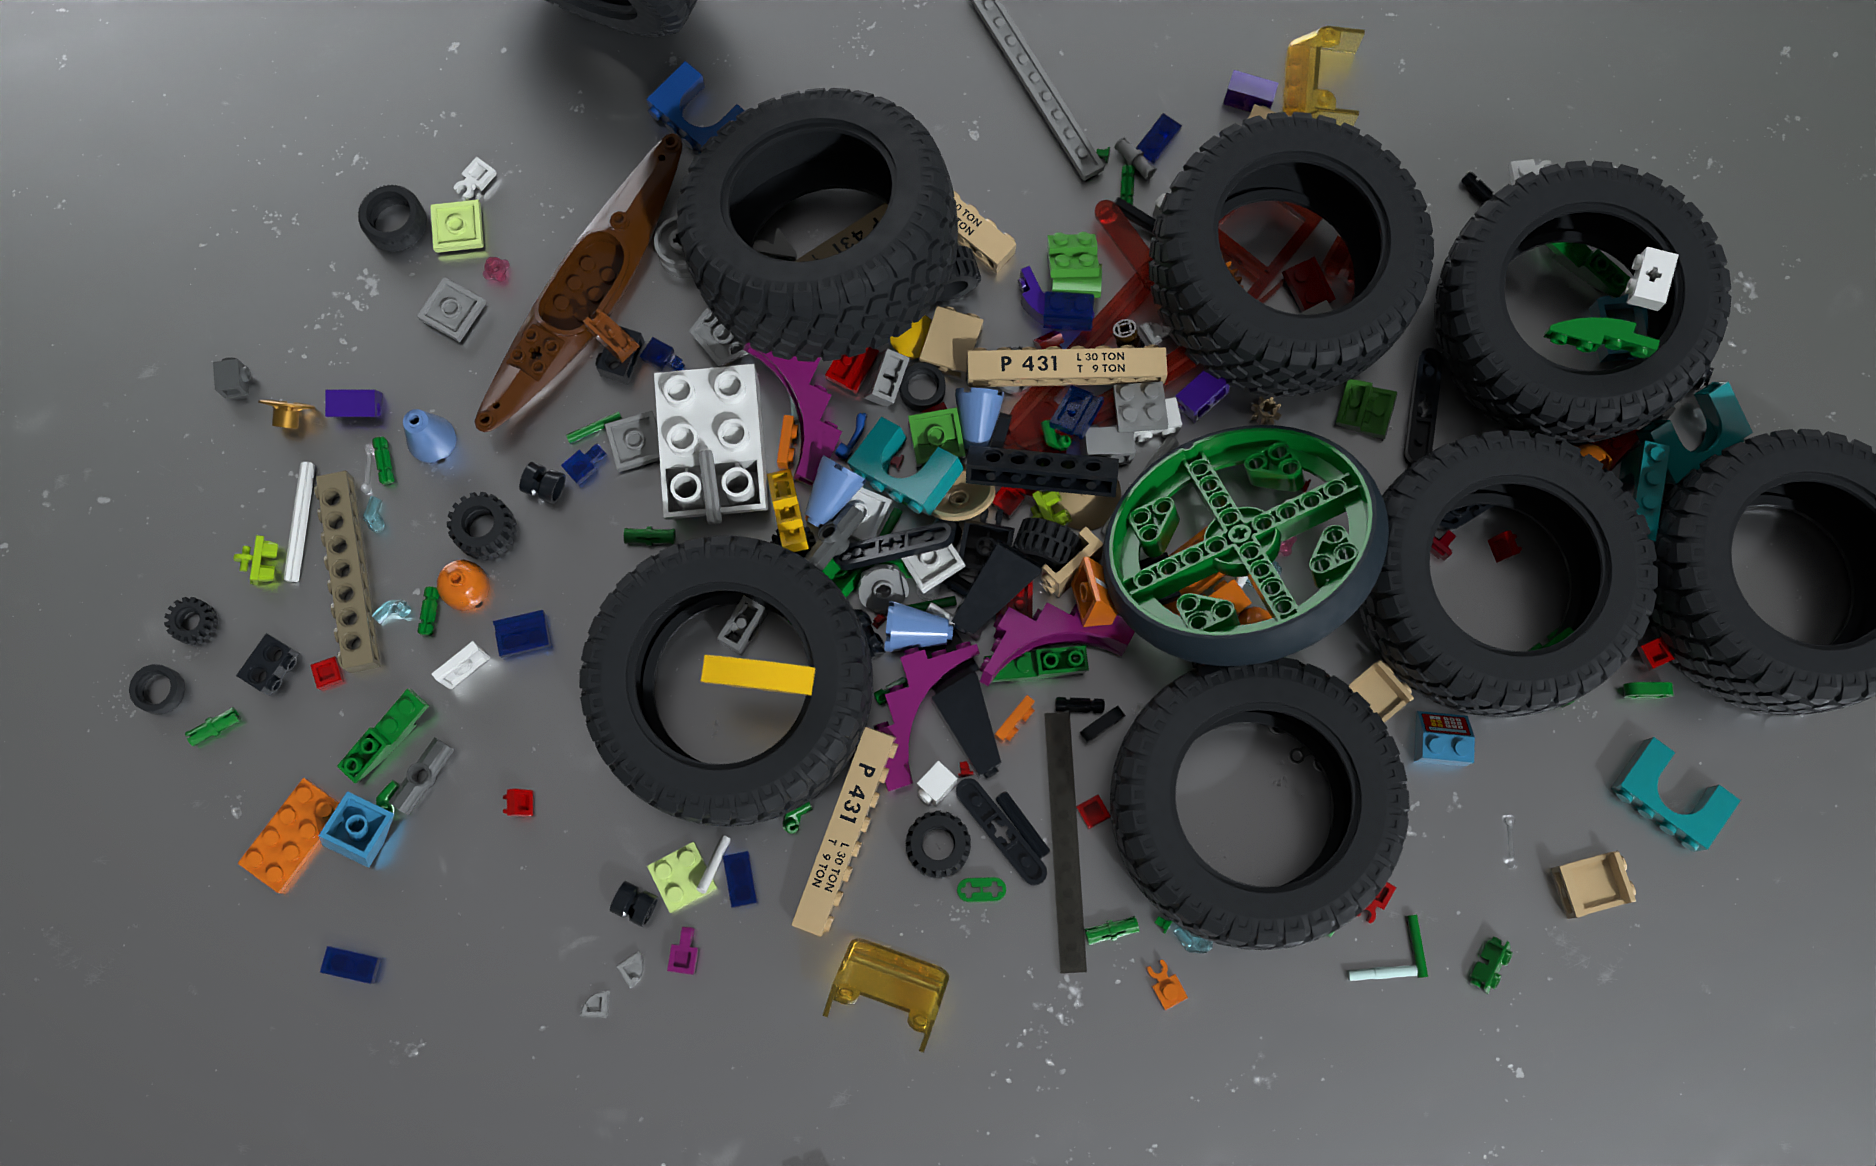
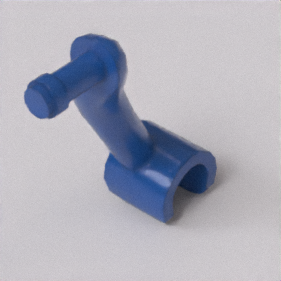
M859 413L856 416V429L847 445L840 443L837 447L835 454L839 458L846 459L853 453V448L864 431L865 419L867 418L866 413Z

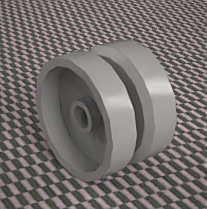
M678 216L672 217L664 221L657 228L654 236L655 250L663 269L671 276L681 279L692 278L679 237Z

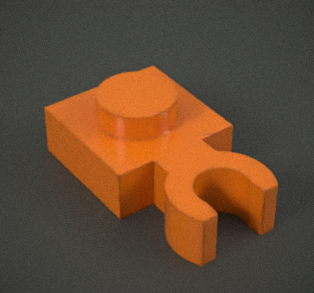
M1159 960L1158 962L1161 965L1159 973H1155L1151 966L1146 967L1148 975L1157 980L1158 983L1151 987L1162 1008L1167 1010L1187 999L1188 996L1176 974L1168 977L1166 962Z

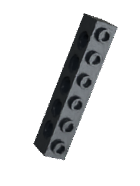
M970 445L966 463V484L1116 497L1119 459Z

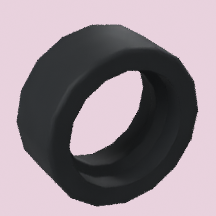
M926 362L914 363L905 370L899 387L900 397L908 407L920 412L938 405L942 402L945 395V377L941 370L933 364ZM920 374L931 376L937 384L936 393L929 399L920 400L914 398L908 391V384L912 377Z
M151 664L141 668L135 673L129 686L130 699L134 705L151 714L171 712L180 704L185 692L184 681L180 674L169 667L159 664ZM155 675H164L170 680L171 685L168 696L158 704L147 702L144 697L146 683Z

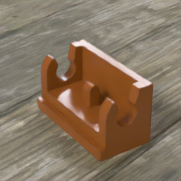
M597 309V316L593 320L587 317L583 322L588 332L623 363L640 346L601 309Z

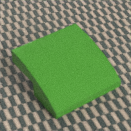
M1099 264V276L1053 278L1052 296L1101 298L1103 264Z
M1354 379L1348 380L1336 424L1355 432L1385 439L1397 399V391L1373 387L1371 382Z

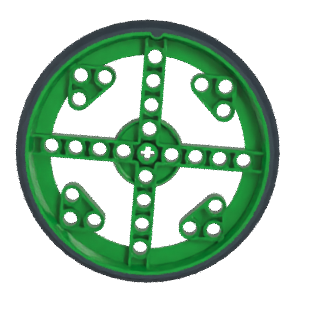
M1249 425L1212 432L1186 442L1163 455L1144 470L1121 497L1110 518L1103 544L1102 564L1106 587L1116 610L1127 625L1141 638L1169 655L1186 661L1217 666H1243L1276 660L1299 652L1328 636L1351 617L1368 597L1381 572L1387 552L1389 534L1387 510L1375 480L1367 469L1351 453L1325 437L1306 430L1279 425ZM1244 464L1252 485L1288 492H1295L1303 488L1305 485L1303 470L1320 478L1325 483L1264 511L1256 507H1237L1215 471ZM1192 483L1213 518V521L1205 531L1204 541L1141 570V547L1149 557H1158L1166 551L1180 522L1175 503L1170 497L1187 484ZM1347 512L1349 534L1340 525L1328 526L1322 532L1309 562L1314 584L1320 590L1298 606L1272 564L1279 554L1281 542ZM1217 572L1232 577L1247 576L1272 618L1252 624L1240 625L1234 604L1231 601L1193 593L1184 594L1177 600L1176 606L1180 614L1179 616L1161 605L1158 600Z

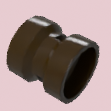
M1123 319L1114 325L1113 334L1116 339L1117 348L1124 345H1132L1135 348L1140 347L1141 340L1138 328L1133 320Z

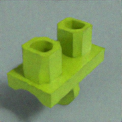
M1037 491L1032 494L1037 505L1030 508L1033 514L1031 518H1042L1063 526H1067L1073 521L1067 509H1063L1055 514L1052 508L1054 504L1062 501L1059 492Z
M256 535L253 555H250V546H243L242 554H234L233 556L234 561L240 562L239 571L247 572L248 564H252L250 584L258 585L259 581H273L275 566L261 565L262 557L277 558L278 552L277 543L265 541L264 536Z

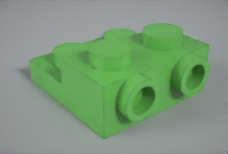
M1057 232L1054 235H1048L1047 255L1051 278L1099 276L1100 268L1097 256L1096 234L1079 232L1078 234L1066 235Z
M957 407L908 416L916 467L922 466L923 468L938 447L957 456L959 460L965 459L966 455Z

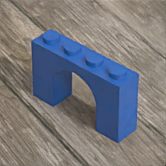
M685 61L646 99L649 107L648 112L655 120L658 121L660 119L663 121L671 133L682 137L687 147L690 149L695 148L701 154L700 149L709 138L718 136L716 131L728 121H736V116L745 110L736 104L719 122L708 127H698L688 123L683 118V112L689 102L705 88L702 74Z

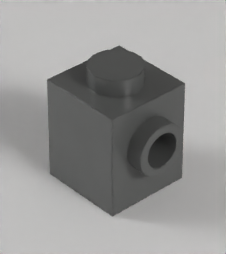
M232 357L213 362L215 390L221 396L228 398L249 395L248 381L251 380V374L247 366L239 359Z

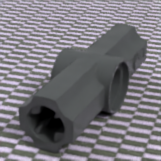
M848 503L833 522L827 523L820 528L817 535L819 540L804 558L823 571L834 556L840 555L847 550L850 544L848 538L864 519L865 515L863 512Z
M434 737L417 763L408 768L406 778L389 803L409 815L427 788L435 784L437 774L454 752V749ZM421 770H426V778L422 782H418V773Z

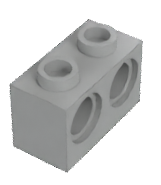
M888 348L880 352L864 398L884 407L893 404L909 357Z

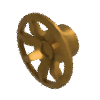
M258 400V403L270 405L274 408L272 426L298 429L299 411L316 408L313 405L296 402L291 404L287 403V401Z

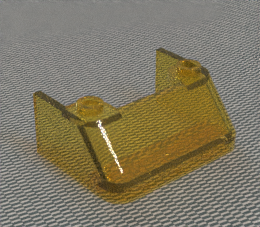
M1324 26L1292 40L1286 50L1281 112H1286L1288 116H1292L1293 112L1311 113L1312 118L1315 119L1319 115L1336 119V124L1340 126L1344 122L1354 126L1359 116V111L1336 108L1334 94L1328 90L1318 89L1321 50L1356 54L1364 37L1365 30Z
M853 939L847 948L832 983L822 1016L828 1017L834 1001L845 1005L854 1004L857 1002L859 995L908 1012L907 1022L909 1026L917 1032L924 1033L919 1049L920 1052L924 1053L949 981V974L945 969L865 939Z

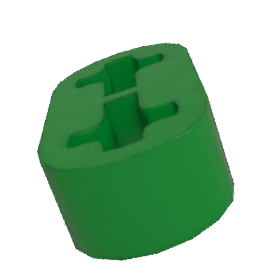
M1631 682L1623 684L1624 698H1668L1674 696L1673 683Z
M996 877L966 878L958 884L957 894L964 902H995L1001 900L1006 894V885L1003 880ZM992 882H997V887H1001L1002 892H998L997 897H992V892H983V888L991 887ZM966 883H971V887L980 888V892H974L970 898H967L966 893H961V888H965Z

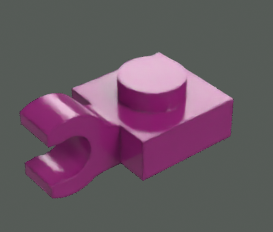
M682 927L680 944H671L667 971L695 974L699 950L698 947H691L695 928Z

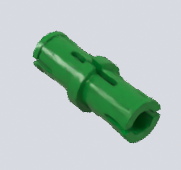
M647 526L646 529H624L625 544L645 543L647 546H653V544L675 545L676 542L675 528L653 529V526Z
M231 707L214 718L208 717L205 719V723L190 731H186L185 736H190L187 738L188 742L192 746H196L211 736L217 737L221 734L222 730L240 722L241 717H237L239 715L238 711Z
M1132 916L1114 922L1108 920L1106 924L1085 928L1084 931L1088 945L1110 939L1115 941L1117 937L1138 933L1139 926L1136 917Z

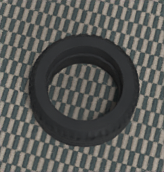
M383 185L375 190L373 189L372 192H369L363 198L358 211L359 225L367 238L375 246L386 251L397 252L398 250L402 251L412 247L413 244H416L422 238L427 225L426 213L418 198L410 190L398 185ZM392 205H405L410 208L409 218L401 228L392 232L376 230V219L385 208Z

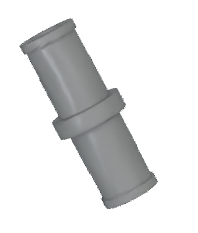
M1125 137L1120 138L1116 142L1114 149L1127 160L1128 165H1133L1146 180L1156 173L1157 168L1144 157V153L1141 150H1137Z

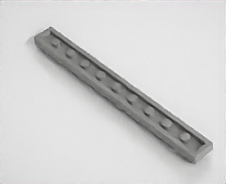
M970 0L1083 181L1104 171L1105 166L1001 1Z

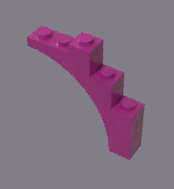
M746 343L743 350L762 361L776 374L786 387L795 405L800 422L801 447L799 462L793 479L813 487L823 455L829 459L831 458L842 433L834 423L820 421L831 394L827 393V389L820 385H810V381L821 358H817L815 362L798 361L796 356L787 360L774 357L772 351L767 354L751 348L749 343Z
M1047 602L1043 610L1037 609L1032 619L1009 607L1004 615L1001 613L998 615L993 627L997 628L993 636L996 641L991 648L994 654L991 659L986 657L979 669V671L983 672L979 682L989 686L999 671L1013 659L1045 645L1060 643L1086 644L1103 648L1122 656L1135 632L1118 615L1110 625L1083 627L1077 604L1074 605L1071 613L1068 614Z
M970 641L956 645L957 650L949 653L946 652V649L933 652L930 659L927 658L925 649L919 651V648L915 647L904 651L905 656L900 657L909 687L904 688V685L900 684L889 688L890 693L885 694L894 724L889 726L888 721L874 725L875 730L896 737L894 743L899 744L894 758H889L886 764V768L889 769L885 780L888 791L913 784L909 766V739L912 723L921 702L931 687L945 673L958 664L980 654L977 644L971 645Z

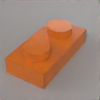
M784 415L777 457L778 468L784 470L789 469L790 462L794 463L795 448H792L793 439L798 438L799 425L795 424L794 416Z
M1026 695L995 733V739L1001 744L1005 739L1010 742L1019 731L1016 728L1021 720L1026 722L1035 710L1032 706L1035 701L1031 697Z

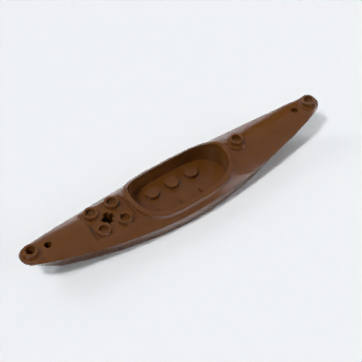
M677 134L665 135L651 149L565 255L532 306L483 398L474 421L479 431H493L516 414L589 344L594 336L588 332L583 322L587 317L593 320L597 316V309H601L609 317L611 316L634 277L671 189L683 148L682 140Z

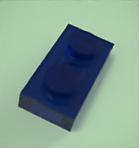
M1162 113L1137 145L1136 149L1141 150L1144 153V157L1155 164L1180 132L1182 125Z
M749 851L723 856L731 908L758 903Z
M327 946L320 973L374 984L381 958Z

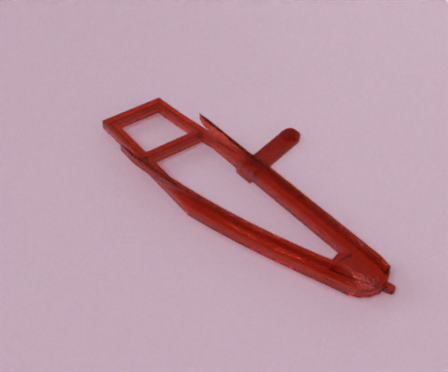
M1102 200L1096 204L1094 216L1136 273L1066 349H1071L1074 346L1095 349L1097 346L1105 345L1114 335V325L1120 320L1128 319L1152 293L1151 286L1155 284L1149 280V261L1153 259L1149 257L1148 246L1119 207L1111 200ZM1277 201L1304 223L1268 267L1218 228L1220 249L1258 278L1247 292L1258 300L1323 220L1322 217L1302 206ZM1239 208L1233 210L1232 212L1224 216L1219 221L1218 227L1223 222H1225L1229 217H1231ZM1283 278L1259 301L1265 304L1278 292L1286 282ZM1181 346L1166 355L1167 378L1163 387L1168 386L1198 366L1184 354L1186 351L1185 347ZM1067 385L1032 386L1015 404L1010 413L1012 418L1008 429L1009 435L1006 436L1004 444L1006 446L1016 444L1020 450L1045 452L1054 450V448L1045 443L1041 422L1053 420L1055 433L1067 435L1072 440L1080 436L1084 428L1091 425H1100L1116 416L1113 388L1064 413L1061 405L1054 400Z

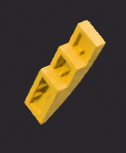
M791 469L768 473L767 478L782 547L792 552L809 549Z
M705 655L701 682L760 689L763 691L811 695L815 668L761 660Z

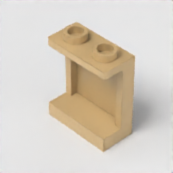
M937 306L919 358V363L933 364L941 370L942 374L966 381L968 351H972L976 347L979 335L983 329V319L972 313H959L949 306H944L943 308Z
M1087 527L1078 534V537L1081 539L1080 552L1061 570L1055 573L1047 564L1042 566L1041 585L1050 595L1054 593L1059 598L1071 587V582L1083 557H1090L1096 562L1102 559L1103 543Z
M1381 660L1375 662L1349 684V688L1353 692H1358L1370 704L1373 713L1377 712L1384 723L1414 699L1410 687L1405 682H1400L1395 677L1393 668Z
M1619 851L1608 852L1551 868L1568 919L1636 902V890L1633 883L1628 879L1626 873L1627 864Z

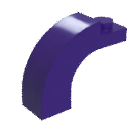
M1030 266L1021 269L1020 278L1018 279V284L1022 291L1021 305L1035 321L1046 327L1058 330H1072L1093 323L1095 313L1087 297H1073L1067 300L1053 299L1041 290Z

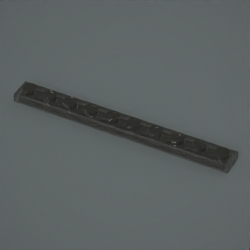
M1070 712L1044 713L1060 974L1087 972Z

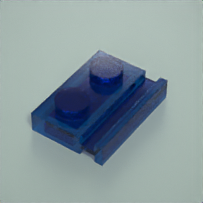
M1045 291L1043 328L1092 331L1094 295Z
M1071 385L1051 418L1050 427L1071 436L1073 434L1077 435L1079 439L1083 440L1104 403V397L1094 396L1092 392Z
M543 610L493 621L498 652L501 658L551 647L545 612Z

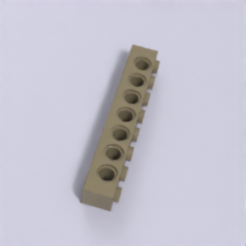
M346 470L316 476L317 485L314 486V492L320 502L317 514L320 523L323 524L324 532H321V541L323 546L326 547L327 556H324V564L330 574L327 586L329 593L333 596L331 613L333 618L336 619L337 628H334V636L340 646V652L337 654L340 667L350 673L379 668L381 664L354 477ZM340 496L339 502L332 505L333 499ZM339 520H343V525L335 529V524ZM347 543L346 549L343 552L338 553L339 547L342 544ZM346 567H350L348 575L342 577V571ZM349 591H353V597L345 601V595ZM352 615H357L356 622L349 625V618ZM360 639L359 647L352 650L353 641Z

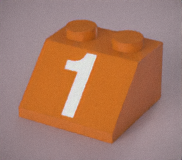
M1083 557L1071 582L1083 627L1110 625L1119 613L1109 596L1104 579L1103 566L1090 557Z

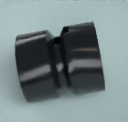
M530 462L522 473L519 490L531 496L538 494L541 500L554 504L562 494L566 475L553 469L547 471L545 466Z
M624 881L613 898L610 912L622 918L629 916L630 922L644 927L651 918L659 897L646 890L639 892L638 886Z

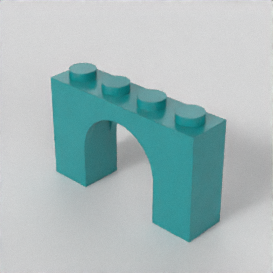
M1729 381L1712 382L1694 394L1706 420V434L1702 443L1693 451H1689L1683 446L1671 420H1654L1636 432L1641 444L1644 441H1650L1670 446L1665 483L1681 484L1680 480L1692 469H1700V463L1714 454L1722 455L1721 451L1736 443L1744 442V438L1753 433Z
M881 416L847 464L852 469V472L870 482V485L878 492L882 493L884 490L896 502L901 503L904 501L914 512L920 514L922 511L930 516L963 472L964 467L957 456L938 447L924 467L916 474L907 478L890 476L888 472L890 462L907 440V437L899 425Z
M1644 441L1622 459L1619 480L1634 485L1633 497L1639 505L1636 511L1638 515H1644L1651 531L1647 537L1655 542L1670 446Z
M1655 737L1644 740L1611 789L1617 793L1616 796L1620 800L1637 807L1638 812L1647 819H1653L1660 824L1659 827L1662 831L1679 838L1685 848L1694 852L1708 850L1741 800L1721 785H1715L1707 788L1696 806L1688 814L1684 815L1673 812L1666 807L1659 796L1658 780L1676 752Z

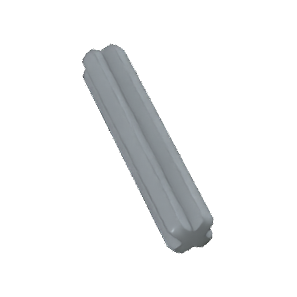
M703 450L699 452L706 515L708 523L715 525L720 524L722 518L714 458L711 450Z

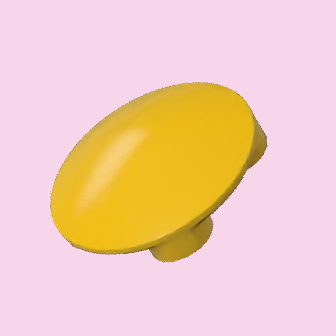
M926 315L916 323L911 322L912 327L899 337H890V342L896 352L909 357V360L920 358L932 320Z

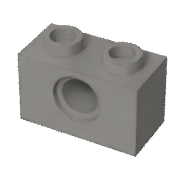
M743 595L717 637L720 644L742 656L768 614L766 608Z

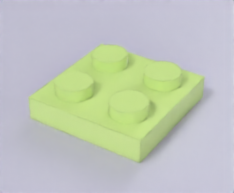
M479 200L431 205L433 249L436 253L484 248L481 203Z
M695 842L647 866L670 913L718 889L712 879L705 894L697 891V886L707 866Z

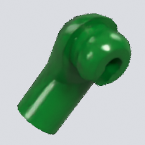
M1053 420L1041 422L1045 443L1058 451L1067 450L1071 445L1070 437L1055 433Z
M391 780L376 797V805L394 813V806L389 801L400 784L395 780Z
M810 802L784 815L782 825L787 833L793 834L798 831L801 815L813 810Z

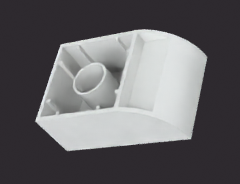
M747 364L654 373L664 519L707 516L699 461V452L703 450H711L713 453L721 515L768 510V481L761 395L755 365Z

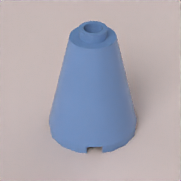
M956 388L955 399L964 449L969 452L970 445L989 447L1004 399V392L998 393V390L987 388H971L970 392H964V388Z
M419 409L406 413L403 418V426L410 453L418 460L427 463H435L437 460L447 458L454 450L457 440L452 424L441 416Z
M823 455L805 511V515L809 516L807 521L818 528L822 524L830 523L863 487L866 479Z
M889 601L885 651L892 652L915 647L924 648L947 645V640H952L953 625H949V619L895 601Z

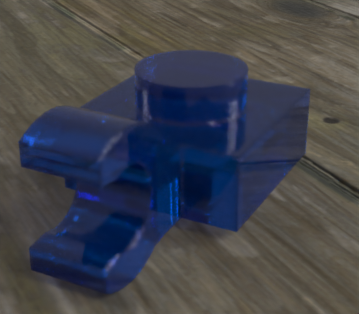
M653 336L640 355L641 360L661 371L665 365L675 371H682L685 366L680 357L673 355V347Z
M597 443L585 454L579 449L561 466L580 485L597 470L593 464L602 460L607 453Z

